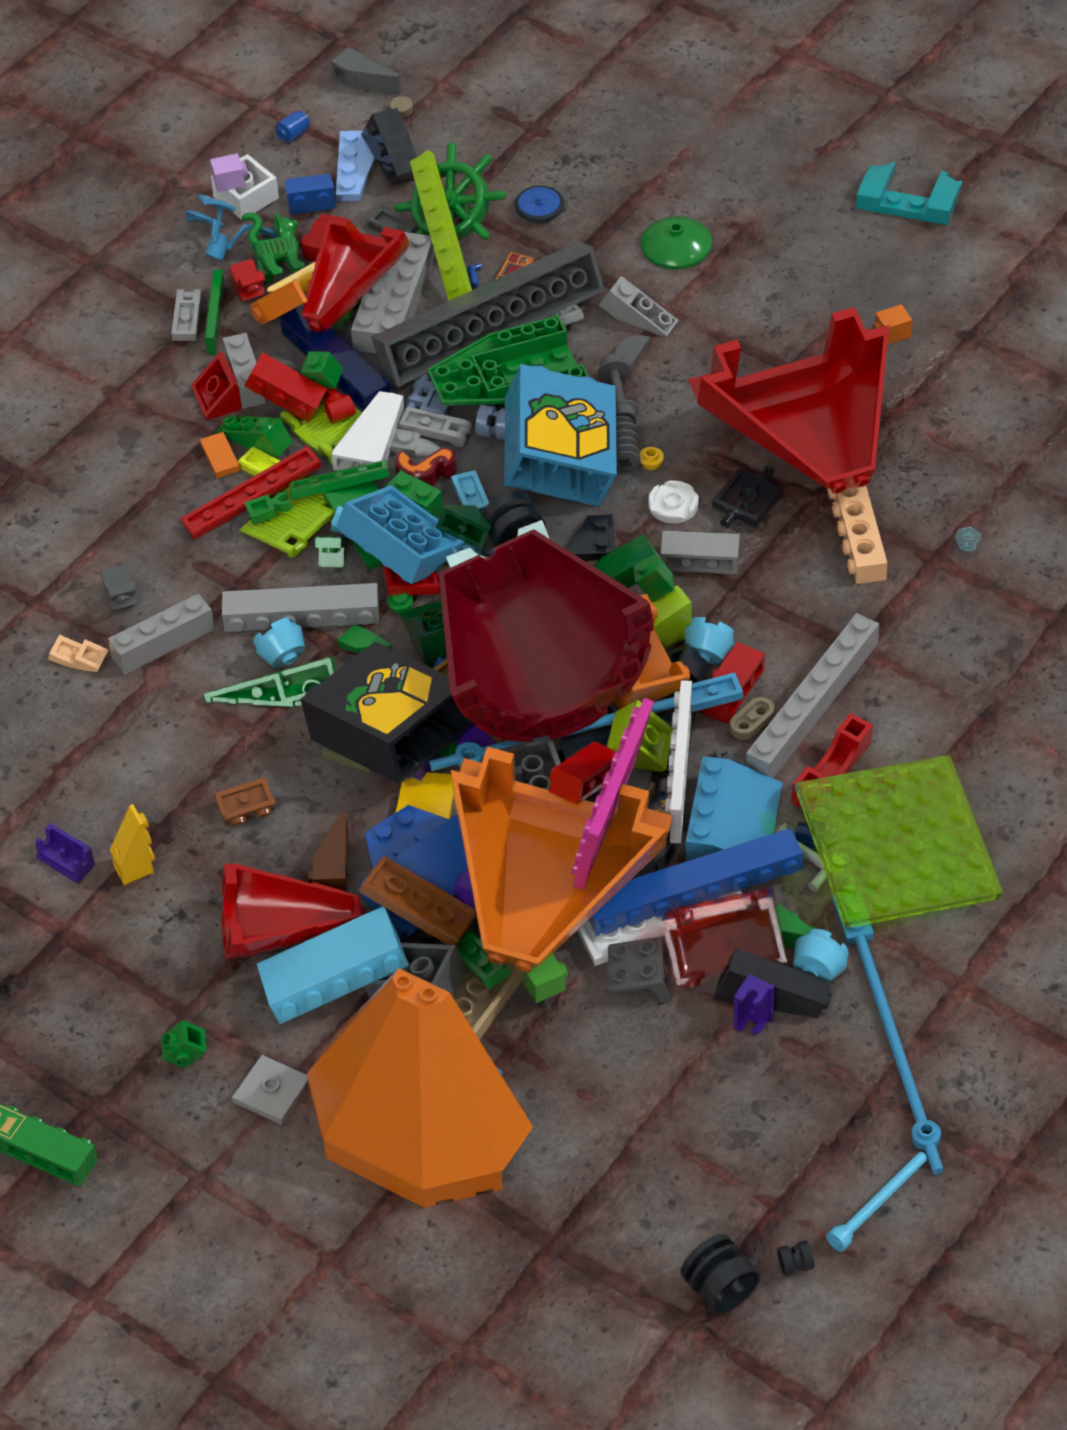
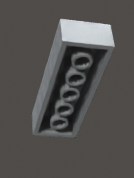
M404 232L409 240V248L406 253L362 298L351 328L354 351L377 354L371 337L415 316L435 260V251L430 235Z

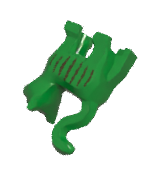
M248 212L242 216L243 221L253 222V226L248 232V241L252 246L257 262V272L262 270L265 277L263 284L273 282L272 275L283 276L282 267L277 266L276 263L286 261L292 273L305 267L304 262L298 259V243L294 236L295 230L298 228L297 220L280 217L278 213H275L273 227L279 237L259 240L257 235L263 226L261 217L254 212Z

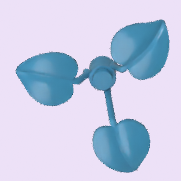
M198 194L197 197L204 205L216 206L218 210L217 220L197 211L186 210V222L206 221L212 225V233L205 255L223 261L226 250H231L233 244L242 233L249 231L253 224H244L232 240L228 242V237L219 233L220 226L224 227V223L221 222L223 209L234 212L235 208L222 200ZM262 226L260 234L272 238L279 237L276 231Z

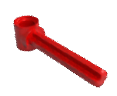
M335 389L326 390L323 396L325 399L324 408L332 424L356 415L353 401L348 394L343 395Z

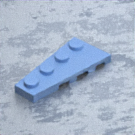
M340 131L336 184L337 202L360 201L368 183V176L373 171L375 158L361 136L363 131Z

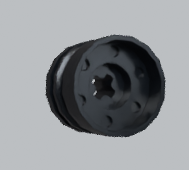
M718 1234L702 1242L689 1254L680 1269L681 1277L690 1284L693 1291L700 1293V1299L715 1315H723L740 1306L751 1296L761 1280L760 1271L746 1256H742V1251L727 1234Z

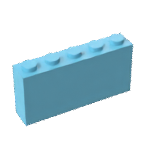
M383 906L257 963L269 1006L279 1024L388 976L398 968L403 969L409 966L395 926Z

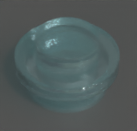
M964 527L957 531L955 540L962 550L972 551L980 544L981 534L975 528Z

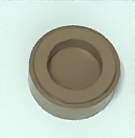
M399 96L391 100L390 109L398 108L401 118L412 114L413 102L408 97Z

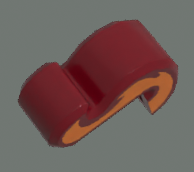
M441 447L415 464L411 458L400 450L395 455V472L397 475L400 471H403L434 486L439 476H444V479H450L451 476L456 474V455L452 449Z

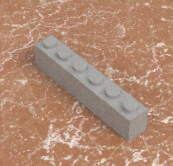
M377 583L223 591L222 618L224 631L272 629L270 624L284 618H289L291 622L294 620L296 625H300L301 628L379 623Z

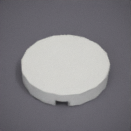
M666 481L664 485L659 486L658 484L649 493V510L657 520L673 524L685 522L698 511V494H696L690 484L682 481Z

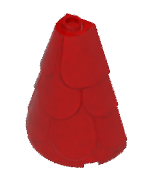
M330 216L329 221L326 223L320 251L317 254L313 276L308 284L306 293L308 301L304 303L301 314L308 322L307 326L317 333L327 331L356 306L357 301L401 259L409 248V240L404 231L384 227L380 234L382 237L360 233L348 218Z
M224 864L221 927L223 950L226 959L244 958L279 948L297 946L366 914L365 907H361L359 895L238 864Z

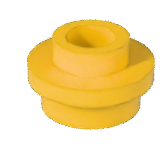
M656 447L644 448L640 451L641 464L647 470L658 469L664 460V454Z

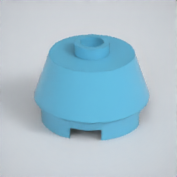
M705 617L692 618L689 626L685 628V645L689 644L708 664L721 663L724 656L735 645L733 641L734 630L722 622H719L718 626L712 623H705Z
M284 618L270 624L272 629L263 636L259 632L253 639L256 654L273 668L288 666L294 663L305 651L302 628L300 625H296L294 620L291 622L289 618Z
M811 929L808 934L798 938L795 943L793 967L796 970L832 981L846 969L849 956L848 949L844 943L840 946L835 940L831 939L832 933L821 929Z

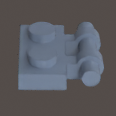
M425 374L415 381L413 385L414 391L406 399L404 412L407 407L447 415L451 406L442 405L432 381H429L430 377Z

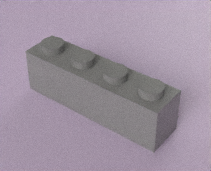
M198 593L108 638L113 661L125 675L215 630L212 610Z

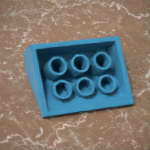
M392 485L345 502L336 528L344 533L345 537L356 542L365 552L372 554L385 567L392 569L404 581L410 584L427 578L447 561V556L455 554L466 544L465 541L437 529V518Z
M702 756L686 838V861L773 834L783 782L730 759Z

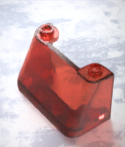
M764 888L673 908L666 911L661 920L677 986L684 984L685 988L695 987L701 984V979L705 978L706 975L722 972L735 948L782 965L788 960L773 888Z

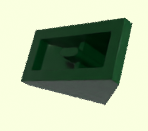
M445 505L436 525L437 529L481 550L492 528L479 509L471 505Z

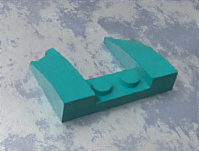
M889 162L888 165L870 166L858 190L856 208L949 225L962 188V181H956L949 177L947 172L941 171L930 198L888 190L896 168V162Z

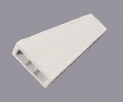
M378 392L332 452L333 470L339 471L385 459L388 460L391 452V443L404 414L403 395Z

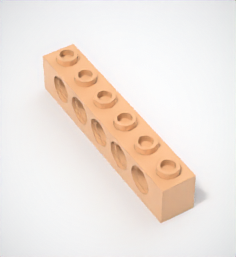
M856 486L846 489L840 494H833L831 489L827 488L829 499H834L832 503L834 518H839L837 522L838 534L844 537V540H842L843 553L849 556L847 560L849 574H854L856 584L887 580V560L867 487Z

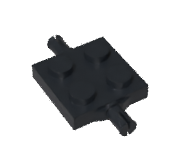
M765 466L759 475L750 474L738 469L712 500V507L726 513L723 519L720 520L722 527L729 528L735 519L754 527L759 524L782 496V488L768 480L774 474L772 467Z

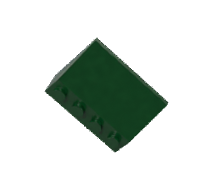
M441 600L400 612L401 619L413 645L425 665L434 666L439 657L447 658Z

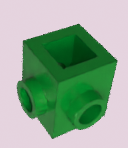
M184 1020L179 1022L161 1036L162 1059L178 1067H188L206 1053L205 1029Z

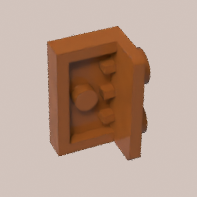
M266 777L214 793L224 825L238 826L247 822L246 818L257 815V818H263L272 814V810L276 809L277 803L275 798L272 797Z

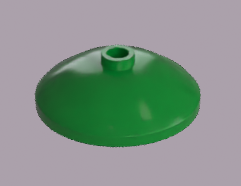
M669 216L659 219L650 224L641 236V250L647 260L666 269L676 270L693 267L705 260L712 248V237L709 230L702 223L684 216Z

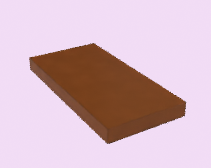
M386 856L380 859L358 891L447 945H457L477 916L476 910Z

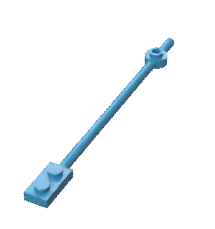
M735 673L692 684V712L743 699V690ZM674 697L654 702L652 712L657 713L676 708L674 707ZM615 713L604 715L591 725L569 735L611 725ZM548 736L541 738H533V741L547 738ZM507 740L480 747L473 742H466L456 749L454 755L431 760L429 765L431 771L454 765L461 767L464 758L482 763L487 747L499 750L527 742Z
M860 890L833 894L832 903L846 945L854 943L857 945L916 1122L912 1128V1143L918 1149L926 1152L932 1173L939 1175L944 1172L936 1148L940 1143L941 1129L935 1122L927 1120L867 943L869 940H874V932ZM922 1131H929L931 1133L924 1134Z

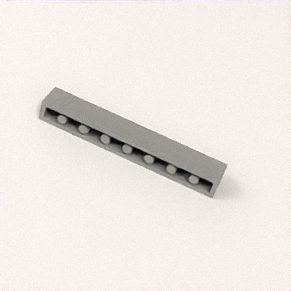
M858 613L854 615L747 751L746 767L771 778L776 776L878 645L879 623Z

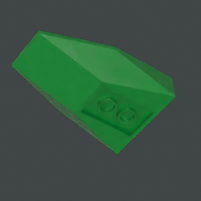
M559 315L490 333L427 369L443 406L505 404V396L520 364L543 366L549 371L575 377H589L584 365H577L567 345V330Z

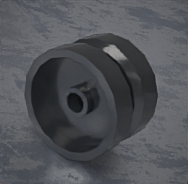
M509 491L499 495L484 508L482 513L492 527L488 536L495 547L518 537V529L542 520L546 528V522L528 495L521 491Z

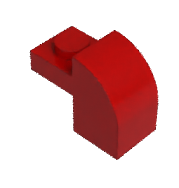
M253 259L230 265L227 272L241 302L266 294L263 288L265 277L262 270L257 272Z

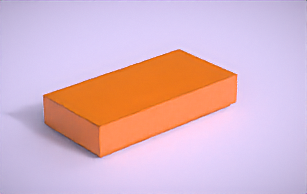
M223 432L200 439V445L216 478L240 471L237 459Z

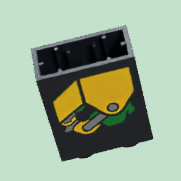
M373 642L358 655L349 658L340 669L319 685L311 687L300 698L311 740L399 785L474 725L457 707L450 693L449 676L378 642Z

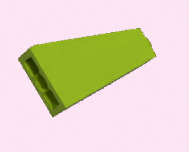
M677 585L674 587V591L651 602L655 604L658 612L654 623V630L664 649L685 639V628L689 626L692 619V602Z

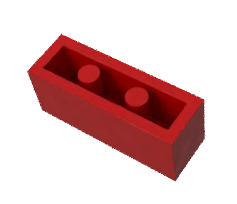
M263 352L244 384V387L252 392L261 395L275 405L288 410L307 422L312 418L327 390L326 387Z
M737 642L732 650L724 656L719 669H714L710 679L735 673L743 690V699L702 709L700 713L728 724L764 672L765 653Z
M592 742L585 748L580 749L579 752L568 757L564 762L552 769L549 777L551 781L549 792L579 804L602 787L605 776L610 771L616 751L596 742Z

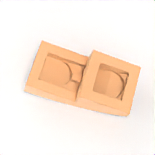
M59 635L49 653L48 660L79 670L98 672L108 653V649L87 640L80 644Z

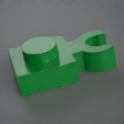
M280 492L271 499L269 495H265L244 502L253 525L277 517L276 512L278 511L287 512L292 509L287 492Z

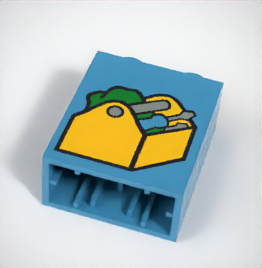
M520 364L505 396L504 486L600 507L617 475L616 387L597 382L590 377H575L549 371L543 366Z

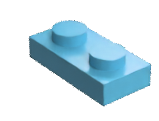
M473 470L451 476L452 485L460 504L476 506L483 513L489 501L476 471Z

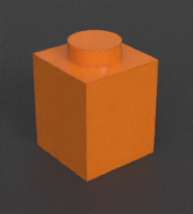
M902 304L875 312V323L872 327L876 329L889 325L888 345L911 338L912 319Z

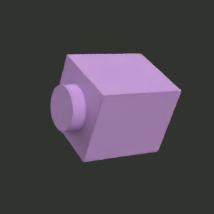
M238 153L210 159L212 176L217 192L245 186L244 176H248L245 162H240Z

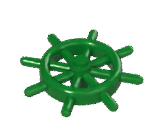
M451 142L447 145L446 162L437 164L440 178L446 177L444 192L453 224L454 216L456 215L463 220V222L454 227L457 238L461 240L475 232L483 240H488L490 234L481 223L486 216L489 201L505 199L506 192L503 190L489 192L487 183L481 175V172L492 161L490 154H485L474 167H471L466 163L456 161V145ZM455 174L466 175L455 188ZM473 183L475 193L462 195ZM415 186L411 201L396 203L394 210L396 212L412 211L413 219L419 227L415 234L430 235L417 186ZM474 203V206L471 208L466 204Z

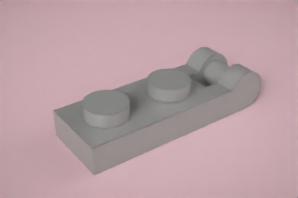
M177 289L171 333L172 341H197L202 289H194L193 292Z
M412 407L406 408L399 422V429L421 432V436L451 442L455 447L464 446L467 439L466 435L470 434L473 427L469 421Z

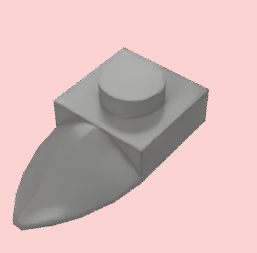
M404 429L396 430L390 446L391 453L397 454L401 450L407 456L428 457L440 449L432 441L421 438V432Z

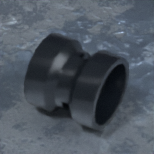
M807 1240L797 1242L796 1246L792 1248L787 1245L777 1248L780 1268L785 1277L794 1275L796 1270L809 1271L814 1269L813 1254Z

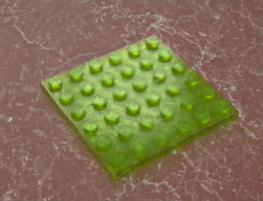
M950 755L796 783V793L845 928L990 901L1002 897L1003 890Z

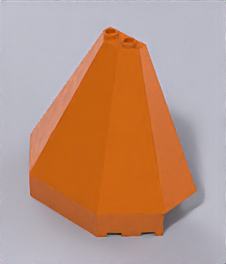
M487 747L482 763L464 758L460 772L451 770L452 789L483 952L489 954L487 960L499 965H503L504 962L515 965L516 969L523 972H531L532 967H539L666 847V838L673 816L648 809L649 791L622 784L619 792L618 809L614 813L584 889H579L573 886L575 875L571 874L579 850L584 827L593 812L594 802L583 800L579 804H575L550 793L547 789L515 781L514 754Z
M400 968L336 1033L307 1072L310 1096L326 1159L423 1208L436 1206V1202L448 1199L457 1201L474 1197L476 1193L493 1189V1192L502 1190L501 1171L506 1168L533 1129V1125L450 992Z

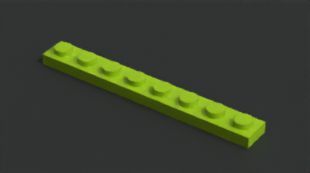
M427 150L411 160L410 165L447 298L450 301L472 291L434 153Z

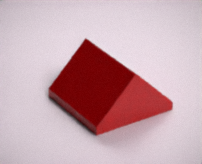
M219 351L190 385L206 419L242 410L239 386L224 353Z

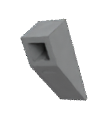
M622 276L599 304L600 307L617 320L663 337H667L678 322V319Z

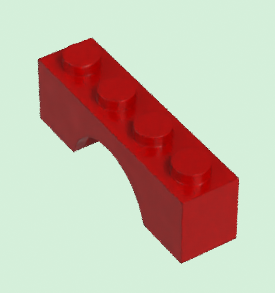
M850 713L836 730L833 741L821 761L813 768L807 766L794 781L791 803L815 815L871 745L873 724Z

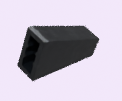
M735 948L719 976L713 998L718 1001L734 1003L735 994L750 974L774 985V1011L817 1018L822 1009H828L831 1002L832 994L828 993L831 982Z

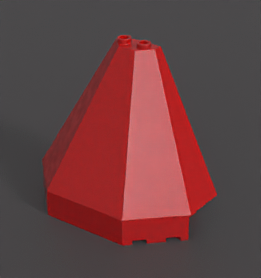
M855 307L832 313L824 354L740 378L736 377L741 346L738 340L714 346L710 373L688 379L699 406L825 488L831 489L833 494H840L849 488L868 485L871 481L869 477L874 475L889 325L865 330Z

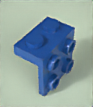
M321 174L285 180L290 214L336 208L334 184L331 180V175Z

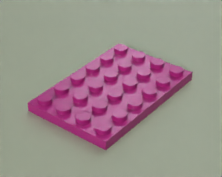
M644 698L640 708L635 706L632 711L628 728H625L620 741V747L615 752L610 771L605 776L601 793L595 800L591 817L588 818L582 833L583 836L571 874L575 875L574 887L584 889L619 804L622 784H627L637 760L654 701Z

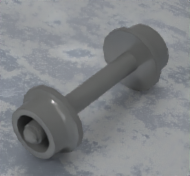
M609 354L600 361L598 377L602 382L616 387V417H631L633 424H635L639 413L638 406L634 401L624 399L621 382L629 377L630 366L623 356Z

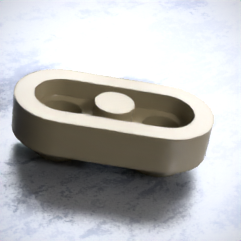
M765 697L752 699L732 717L730 721L731 734L740 740L754 737L774 718V703Z

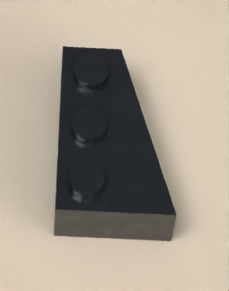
M398 108L373 113L361 136L391 186L415 180L410 169V161L416 158L417 155Z

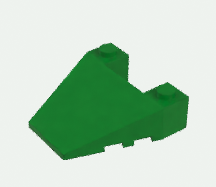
M644 534L601 557L595 565V568L627 588L637 584L652 602L674 591L673 573Z

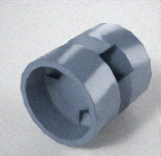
M480 405L475 424L476 436L492 438L495 435L497 440L505 441V408L497 411L494 406Z

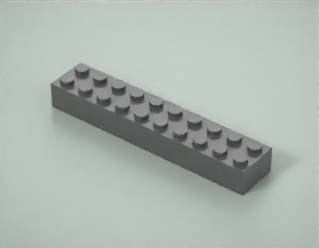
M578 241L372 336L371 338L385 381L396 387L402 386L427 374L428 368L490 333L548 318L561 310H565L567 307L578 304L605 291L594 249L592 246Z

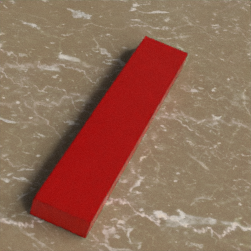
M306 446L180 518L181 524L191 537L196 540L246 511L244 502L265 495L270 497L288 487L290 482L300 480L321 468V461Z

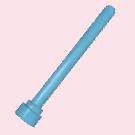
M923 1152L917 1153L845 1225L834 1226L826 1234L828 1243L837 1251L843 1252L852 1243L853 1233L926 1162V1154Z

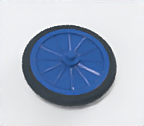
M538 185L528 187L521 191L515 199L517 213L524 219L534 222L551 220L557 217L564 208V199L561 193L549 186Z

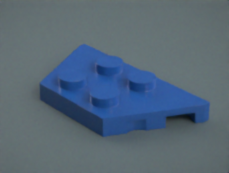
M410 805L402 808L365 832L372 868L374 869L383 856L392 860L449 819Z

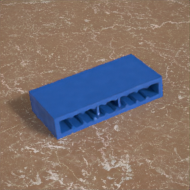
M457 814L392 859V861L455 897L454 886L458 875H463L468 869ZM364 878L360 882L357 892L359 891L361 884L365 881L366 878ZM358 892L373 911L382 907V905ZM385 908L395 926L399 940L405 936L409 939L420 930L419 927Z

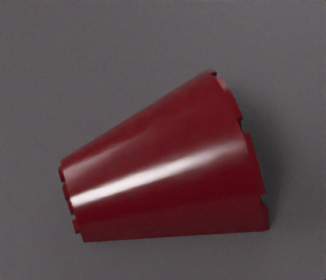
M535 529L494 547L493 554L490 557L483 558L477 555L439 573L450 693L462 714L472 721L477 728L492 736L515 742H534L533 738L548 736L552 740L577 732L608 713L607 707L618 697L622 700L635 685L647 663L652 646L649 642L650 635L654 629L650 603Z

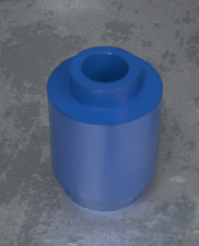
M294 111L276 124V134L280 140L290 143L307 131L310 126V120L303 111Z

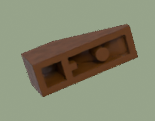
M346 812L339 814L313 856V868H308V883L314 882L348 892V824Z

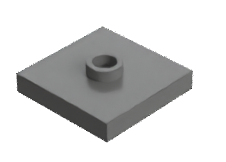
M261 1055L233 1095L232 1100L233 1103L282 1125L308 1088V1077L304 1073Z

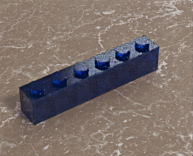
M304 304L280 316L282 334L305 356H307L309 351L330 352L343 368L337 386L345 394H348L363 411L379 391L390 393L391 384L385 376L382 377L371 363H367L357 350H353L342 336L339 337L331 327L325 332L320 331V333H317L307 326L308 322L301 316Z

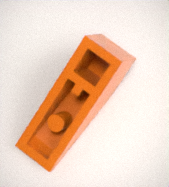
M294 280L250 304L252 308L251 313L254 319L262 326L308 300L297 280Z

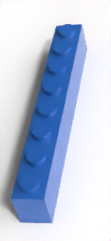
M791 828L646 874L631 879L589 919V922L596 936H599L600 933L610 934L619 927L638 925L645 919L648 920L654 916L662 917L670 911L690 908L694 904L705 900H714L721 895L734 891L739 892L755 884L767 883L774 878L791 875L798 870H802L803 852Z

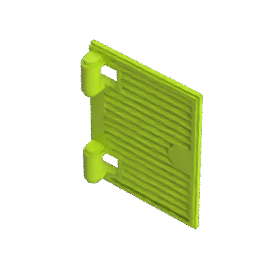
M322 398L309 422L299 418L301 420L299 423V420L295 418L297 416L293 413L282 411L279 418L283 425L287 423L291 428V432L320 456L325 454L329 457V463L332 466L333 448L338 445L362 414L355 407L356 415L332 424L324 408V398Z
M288 486L282 492H287L288 499H290L292 505L291 510L287 512L278 511L276 512L277 517L254 525L250 520L240 531L287 553L290 558H295L307 547V540L328 521L332 522L334 511L326 507L327 502L324 499V492L291 500ZM290 537L297 539L294 545L288 544L286 541Z

